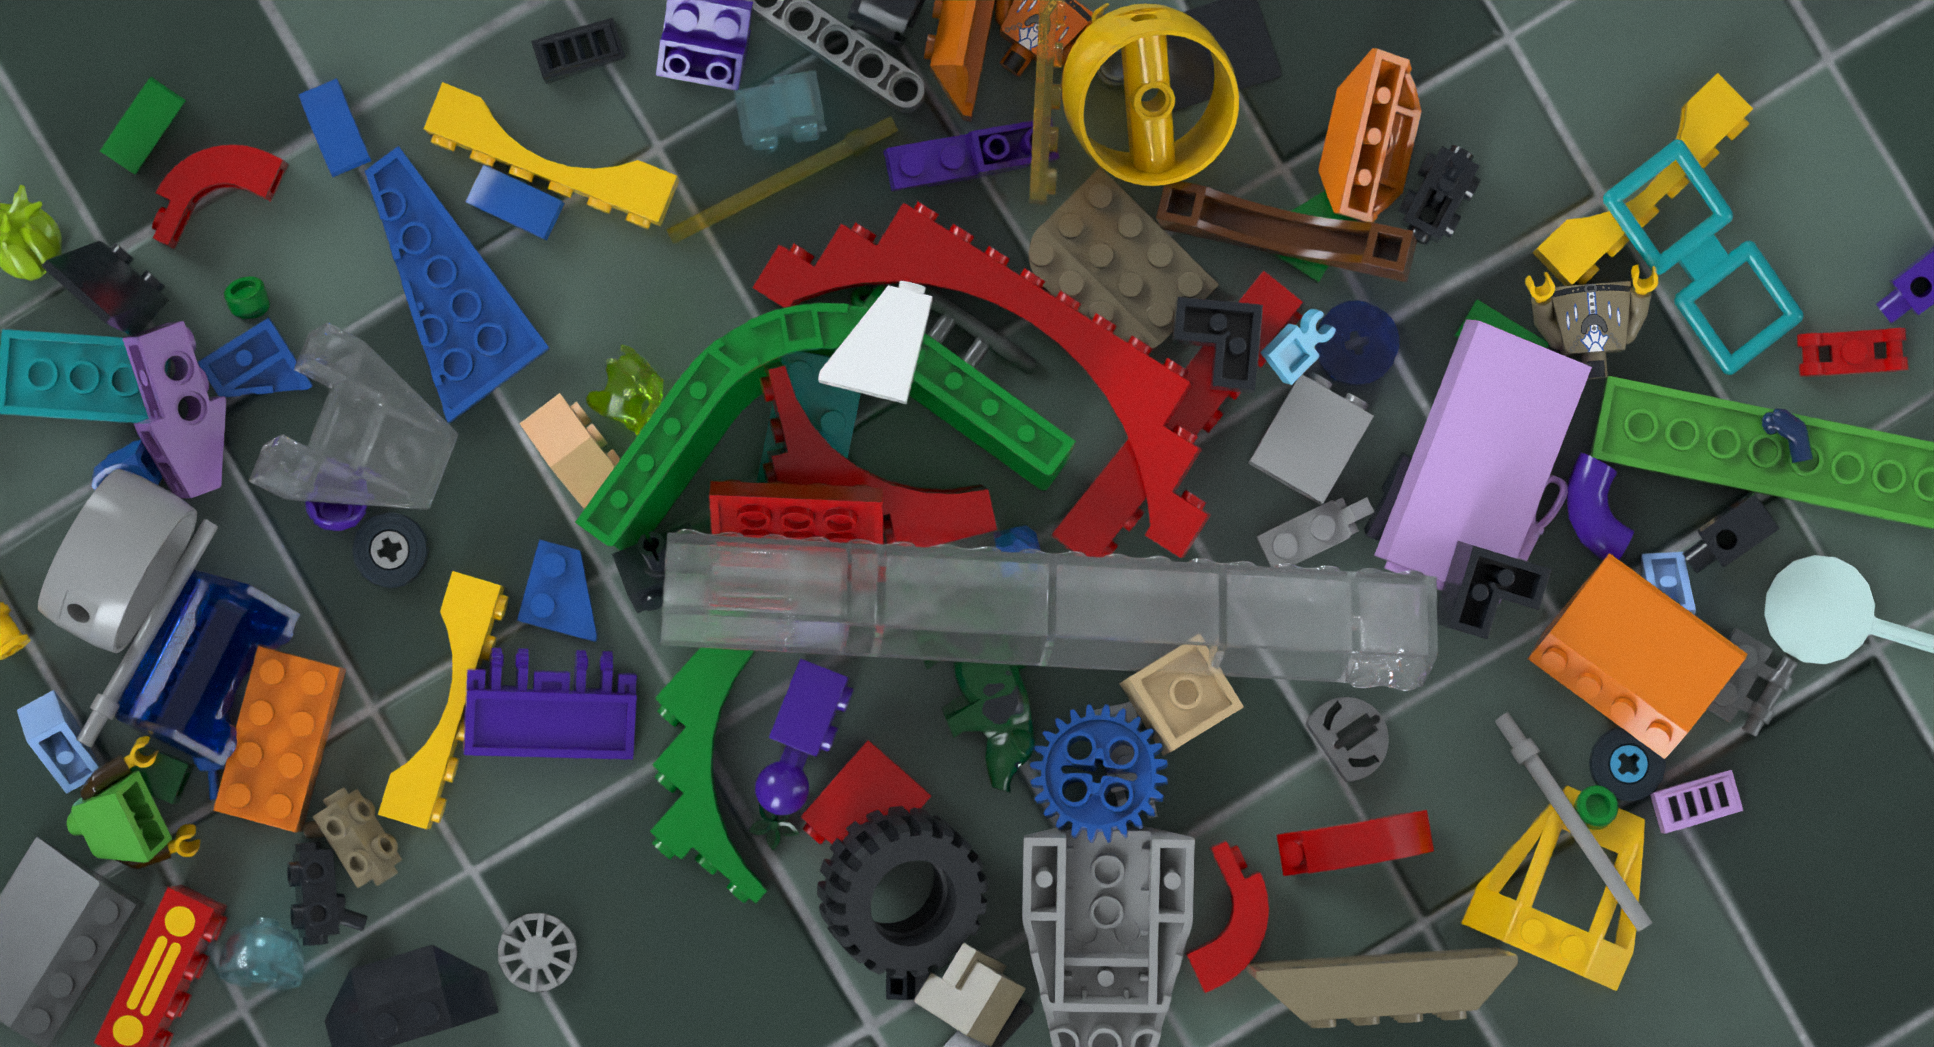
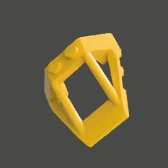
M1566 785L1562 791L1572 806H1574L1575 799L1581 791ZM1550 803L1520 839L1509 848L1495 867L1477 884L1461 924L1617 991L1634 952L1636 928L1621 907L1615 943L1604 939L1618 903L1607 885L1589 932L1532 908L1561 830L1570 833ZM1618 808L1616 818L1607 827L1600 830H1589L1601 847L1618 854L1614 867L1639 902L1645 819ZM1540 838L1517 899L1513 900L1499 894Z

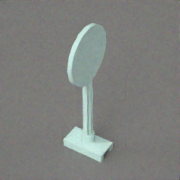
M1813 555L1793 561L1776 575L1766 593L1764 616L1770 636L1785 653L1802 662L1828 664L1845 659L1863 645L1868 635H1874L1934 654V635L1876 618L1874 616L1875 603L1868 582L1855 567L1836 557Z

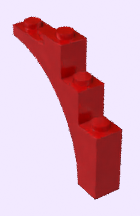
M782 362L764 365L766 376L760 378L761 389L765 402L773 401L776 414L775 418L769 419L775 444L781 442L783 444V448L767 451L769 463L763 464L767 483L779 481L785 484L798 485L823 483L828 486L853 487L855 485H867L872 488H883V515H886L887 520H883L884 541L886 546L893 544L894 550L899 555L997 530L989 491L982 484L952 489L914 487L886 480L853 464L833 449L812 426L795 396L785 365Z

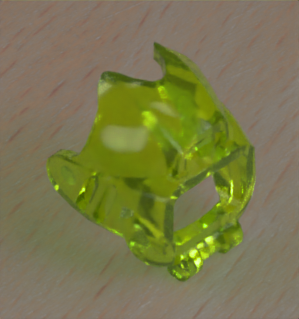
M620 344V351L626 355H621L618 359H607L606 372L608 380L606 387L603 391L589 392L586 397V403L600 415L624 423L626 428L635 432L638 436L662 401L663 379L632 347ZM647 399L649 402V406L641 415L642 405L644 401Z

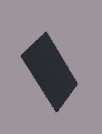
M1218 0L1183 12L1202 24L1223 49L1233 67L1238 90L1281 76V70L1257 0ZM1166 35L1170 87L1175 96V104L1172 111L1210 100L1214 87V63L1210 50L1191 39Z

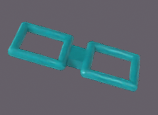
M1680 139L1673 140L1603 195V203L1651 271L1652 267L1655 266L1657 275H1661L1676 263H1679L1692 282L1675 295L1674 303L1726 375H1732L1803 320V311L1753 241H1744L1727 254L1714 234L1732 221L1733 211L1684 141ZM1676 160L1713 214L1660 254L1623 200ZM1747 261L1783 312V315L1734 353L1730 354L1694 301Z

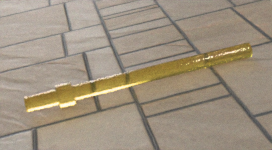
M891 116L862 131L860 128H857L845 134L846 139L666 229L672 243L675 244L852 154L857 157L869 151L870 145L897 132L898 129Z

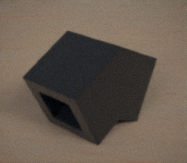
M906 972L904 978L890 977L886 973V999L915 1000L929 977V972L918 977H914L911 972Z

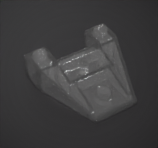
M328 322L308 333L294 370L329 387L330 391L308 446L283 434L264 443L249 482L285 500L429 509L459 434L363 340Z

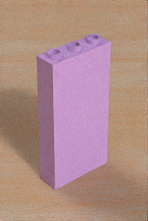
M1466 319L1374 555L1387 560L1384 568L1408 577L1412 570L1424 575L1423 584L1442 591L1457 541L1518 558L1592 367L1481 321Z

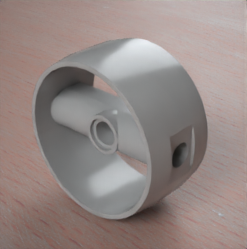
M122 469L114 470L93 492L66 534L44 580L38 600V611L55 625L93 646L113 653L121 652L139 632L187 549L197 520L196 509L179 496L142 476Z

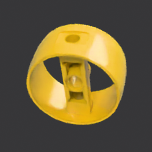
M1144 3L1113 10L1086 28L1072 46L1064 65L1061 82L1064 112L1071 130L1085 152L1095 163L1123 181L1144 186H1160L1185 180L1212 163L1225 148L1234 131L1239 111V92L1233 67L1211 33L1198 21L1177 9L1159 4ZM1166 35L1181 36L1202 44L1210 50L1214 63V87L1209 104L1195 126L1175 142L1172 118L1175 96L1170 87ZM1120 48L1122 52L1129 152L1113 150L1099 144L1087 135L1084 124V104L1090 83L1101 65ZM1158 88V93L1152 100L1141 101L1143 94L1147 90Z

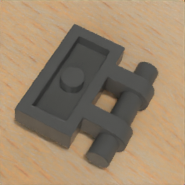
M1734 628L1728 640L1748 655L1706 710L1727 722H1732L1738 710H1742L1749 714L1742 730L1757 737L1764 723L1769 725L1775 713L1772 712V709L1783 691L1787 692L1793 683L1791 676L1798 663L1783 656L1776 670L1769 667L1765 663L1773 649L1741 630ZM1757 677H1760L1767 681L1768 684L1756 703L1746 696Z

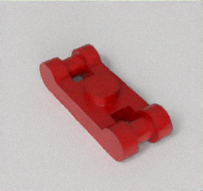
M1906 328L1798 334L1797 347L1802 348L1803 363L1799 364V377L1909 370L1908 357H1903L1902 341H1907ZM1875 343H1886L1887 358L1875 359ZM1829 346L1830 362H1820L1819 347Z

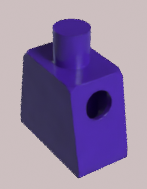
M1934 246L1891 279L1889 282L1895 289L1876 303V306L1891 324L1910 309L1916 315H1920L1934 304ZM1919 277H1922L1927 282V289L1919 296H1915L1911 291L1910 285Z

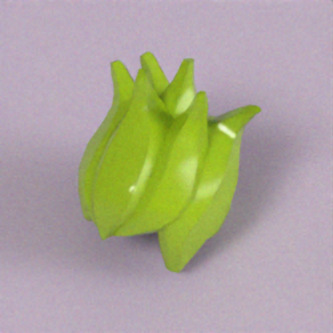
M20 185L17 193H14L12 204L0 203V267L15 278L33 281L41 278L47 272L42 267V264L47 259L62 254V236L54 219L41 209L42 202L31 203L28 201L24 185Z

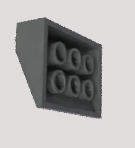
M38 836L0 894V1021L40 1047H56L145 903Z

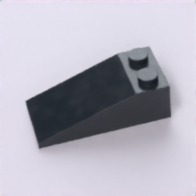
M97 241L47 259L42 264V267L105 324L129 335L141 332L169 301L161 293L166 286L148 270L142 275L129 265L134 258L116 242L109 247L107 244Z

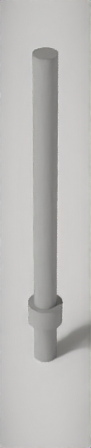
M203 519L103 694L98 693L91 704L90 709L93 711L78 735L77 741L91 748L107 719L112 720L120 707L117 704L118 700L217 531L218 526Z
M1509 712L1495 720V723L1512 746L1511 754L1519 766L1525 765L1637 931L1640 932L1651 925L1652 921L1538 756L1541 751L1532 738L1527 739Z

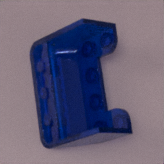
M194 569L118 700L117 704L120 707L115 714V718L125 725L190 756L224 767L227 759L234 753L237 747V731L233 725L223 721L222 718L232 707L235 693L244 675L249 672L253 665L254 655L258 646L276 649L289 642L294 634L295 624L300 614L250 584Z

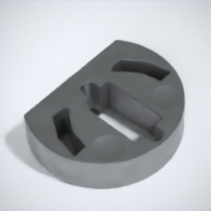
M1340 697L1327 701L1317 707L1305 723L1344 782H1353L1372 774L1381 765L1386 756L1389 744L1386 723L1381 714L1372 705L1361 699ZM1336 703L1340 709L1332 716L1327 730L1323 722L1327 711ZM1365 715L1367 719L1372 716L1377 718V723L1372 726L1375 732L1348 751L1344 746L1339 749L1334 747V743L1339 740L1336 733L1359 717ZM1373 756L1377 763L1367 767H1352L1348 759L1363 760Z

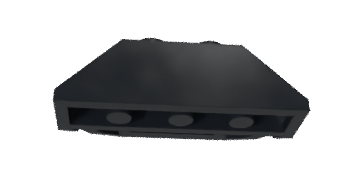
M432 944L350 969L324 1022L332 1047H391L499 1013L487 971Z

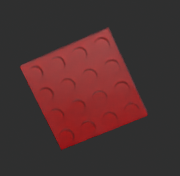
M735 479L710 481L709 500L715 588L883 595V488H872L867 485H855L853 487L828 486L823 483L798 485L785 484L779 481L749 483Z

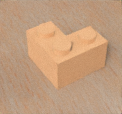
M559 393L519 424L549 467L585 509L621 458L614 449L608 453L602 449L608 443L593 423L586 427L592 420L576 401L570 406Z

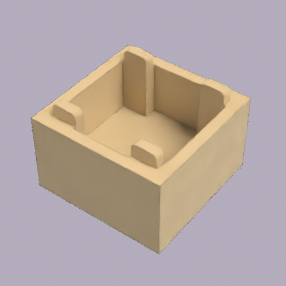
M1200 634L1119 683L1146 728L1154 730L1153 740L1155 743L1162 744L1164 750L1161 753L1163 756L1244 707Z

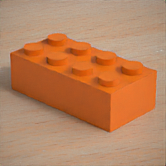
M258 646L213 811L292 832H301L303 830L346 668Z

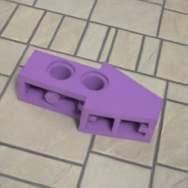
M184 321L168 322L123 338L149 419L135 423L134 426L169 489L180 498H193L220 488L222 483L226 398L225 396L208 397L209 382L203 369L198 366L194 354L196 342L192 332L185 326ZM168 358L175 364V374L172 379L165 373V363ZM182 398L187 402L189 408L185 419L178 413V404Z

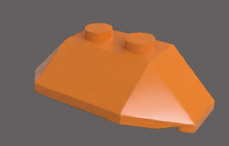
M935 0L932 18L939 19L936 35L928 34L924 59L931 60V73L964 121H972L996 0Z
M1372 48L1337 88L1318 168L1333 212L1361 222H1374L1378 218L1377 215L1387 209L1403 193L1422 112L1416 85L1410 74L1412 68L1409 59Z

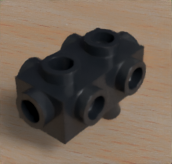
M1451 145L1450 149L1442 146L1437 155L1429 152L1417 173L1424 178L1418 191L1415 192L1409 189L1398 209V212L1405 215L1400 224L1407 227V230L1414 231L1416 240L1420 244L1427 246L1430 240L1438 243L1443 235L1451 238L1462 217L1455 213L1462 198L1470 201L1481 181L1480 178L1475 176L1480 165L1472 162L1474 155L1461 147ZM1422 209H1433L1436 213L1435 221L1431 223L1424 222L1421 218Z
M321 842L295 844L296 853L293 854V862L287 863L289 887H295L296 904H291L290 920L292 929H298L299 939L302 938L303 946L328 944V936L340 934L339 924L363 931L368 916L346 909L345 895L336 892L333 849L321 850Z

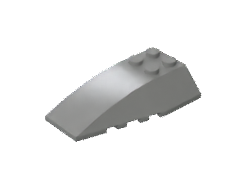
M1066 826L1062 830L1053 828L1024 835L1022 921L1052 1046L1158 1047L1162 1026L1172 998L1171 994L1182 963L1184 948L1193 924L1195 839L1153 827H1143L1142 829L1127 827V838L1118 829L1113 830L1110 843L1105 839L1103 832H1098L1094 843H1090L1086 830H1082L1081 834L1074 839L1071 836L1072 826Z

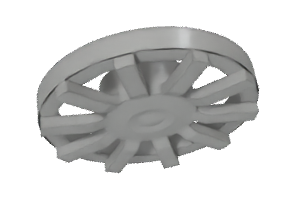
M540 912L529 913L515 919L502 933L498 944V962L506 978L518 988L530 992H544L558 987L570 976L577 961V943L570 928L558 917ZM538 920L536 935L532 936L524 922ZM544 920L557 926L548 937L543 936ZM517 926H519L526 938L524 942L509 936ZM563 931L569 943L554 946L552 941ZM506 942L521 948L520 953L505 955ZM570 949L568 963L555 957V952ZM522 959V965L512 973L506 962ZM553 963L566 970L558 979H555L548 966L549 964ZM528 967L532 969L530 984L518 979ZM538 969H543L550 983L536 985Z

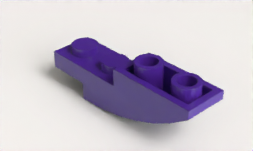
M1052 117L980 129L964 135L889 147L883 150L892 192L927 185L928 187L960 182L1060 159Z

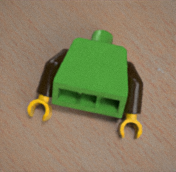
M149 736L138 738L130 754L126 757L120 754L96 769L80 790L81 798L72 805L71 813L67 818L68 831L74 836H84L95 857L115 860L133 869H142L171 859V854L175 852L183 857H192L200 847V839L192 842L184 841V839H190L196 834V826L193 824L180 826L176 832V838L172 840L140 772H132L130 769L135 765L146 768L154 763L159 750L149 756L142 755L138 750L149 743Z

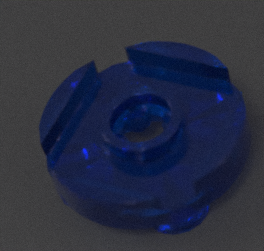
M1360 300L1347 301L1332 308L1318 324L1317 331L1324 324L1333 326L1336 329L1335 334L1330 340L1323 343L1318 342L1314 346L1320 355L1317 359L1320 366L1334 381L1355 386L1369 384L1381 378L1393 365L1399 349L1398 330L1392 318L1377 306ZM1357 331L1359 337H1367L1368 344L1362 347L1363 354L1355 355L1353 349L1347 350L1345 347V342L1350 340L1351 332Z

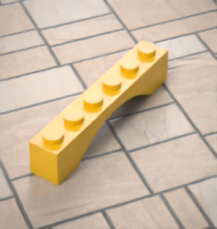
M1717 73L1681 107L1676 139L1685 142L1704 169L1720 153L1715 146L1725 136L1732 141L1750 124L1744 117L1753 108ZM1676 160L1659 172L1643 192L1633 200L1625 203L1642 228L1659 213L1660 210L1655 204L1665 194L1673 199L1690 182L1685 177V172ZM1610 211L1585 218L1567 219L1532 253L1564 286H1571L1575 282L1579 285H1584L1600 270L1594 264L1605 253L1612 258L1630 240L1625 236L1624 231Z
M444 82L440 86L423 128L429 135H432L430 142L436 146L454 152L457 145L472 151L470 159L489 167H493L495 161L510 166L508 174L532 183L535 176L550 182L547 189L556 194L571 198L573 192L588 198L586 205L610 214L612 208L627 213L626 221L645 229H649L651 223L661 227L680 181L677 175L639 160L619 166L595 169L570 167L546 160L525 149L511 138L494 119L481 97Z
M452 571L440 610L448 630L452 650V683L448 702L438 726L426 744L407 763L390 774L378 815L423 829H431L433 822H441L447 799L441 797L446 781L452 783L454 780L459 758L453 757L457 742H463L467 669H480L483 660L490 661L491 648H494L496 643V637L491 636L495 619L502 621L509 600L508 596L503 595L504 586Z

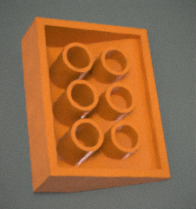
M1609 553L1544 630L1528 660L1665 759L1692 729L1748 654Z

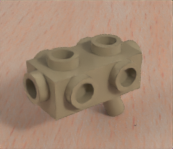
M343 787L323 800L327 808L313 816L315 821H309L304 824L303 831L306 838L326 837L357 888L372 879L376 886L398 873L394 865L402 861V858L397 852V841L392 835L385 833L375 817L373 803L363 797L358 788L348 793L346 788Z

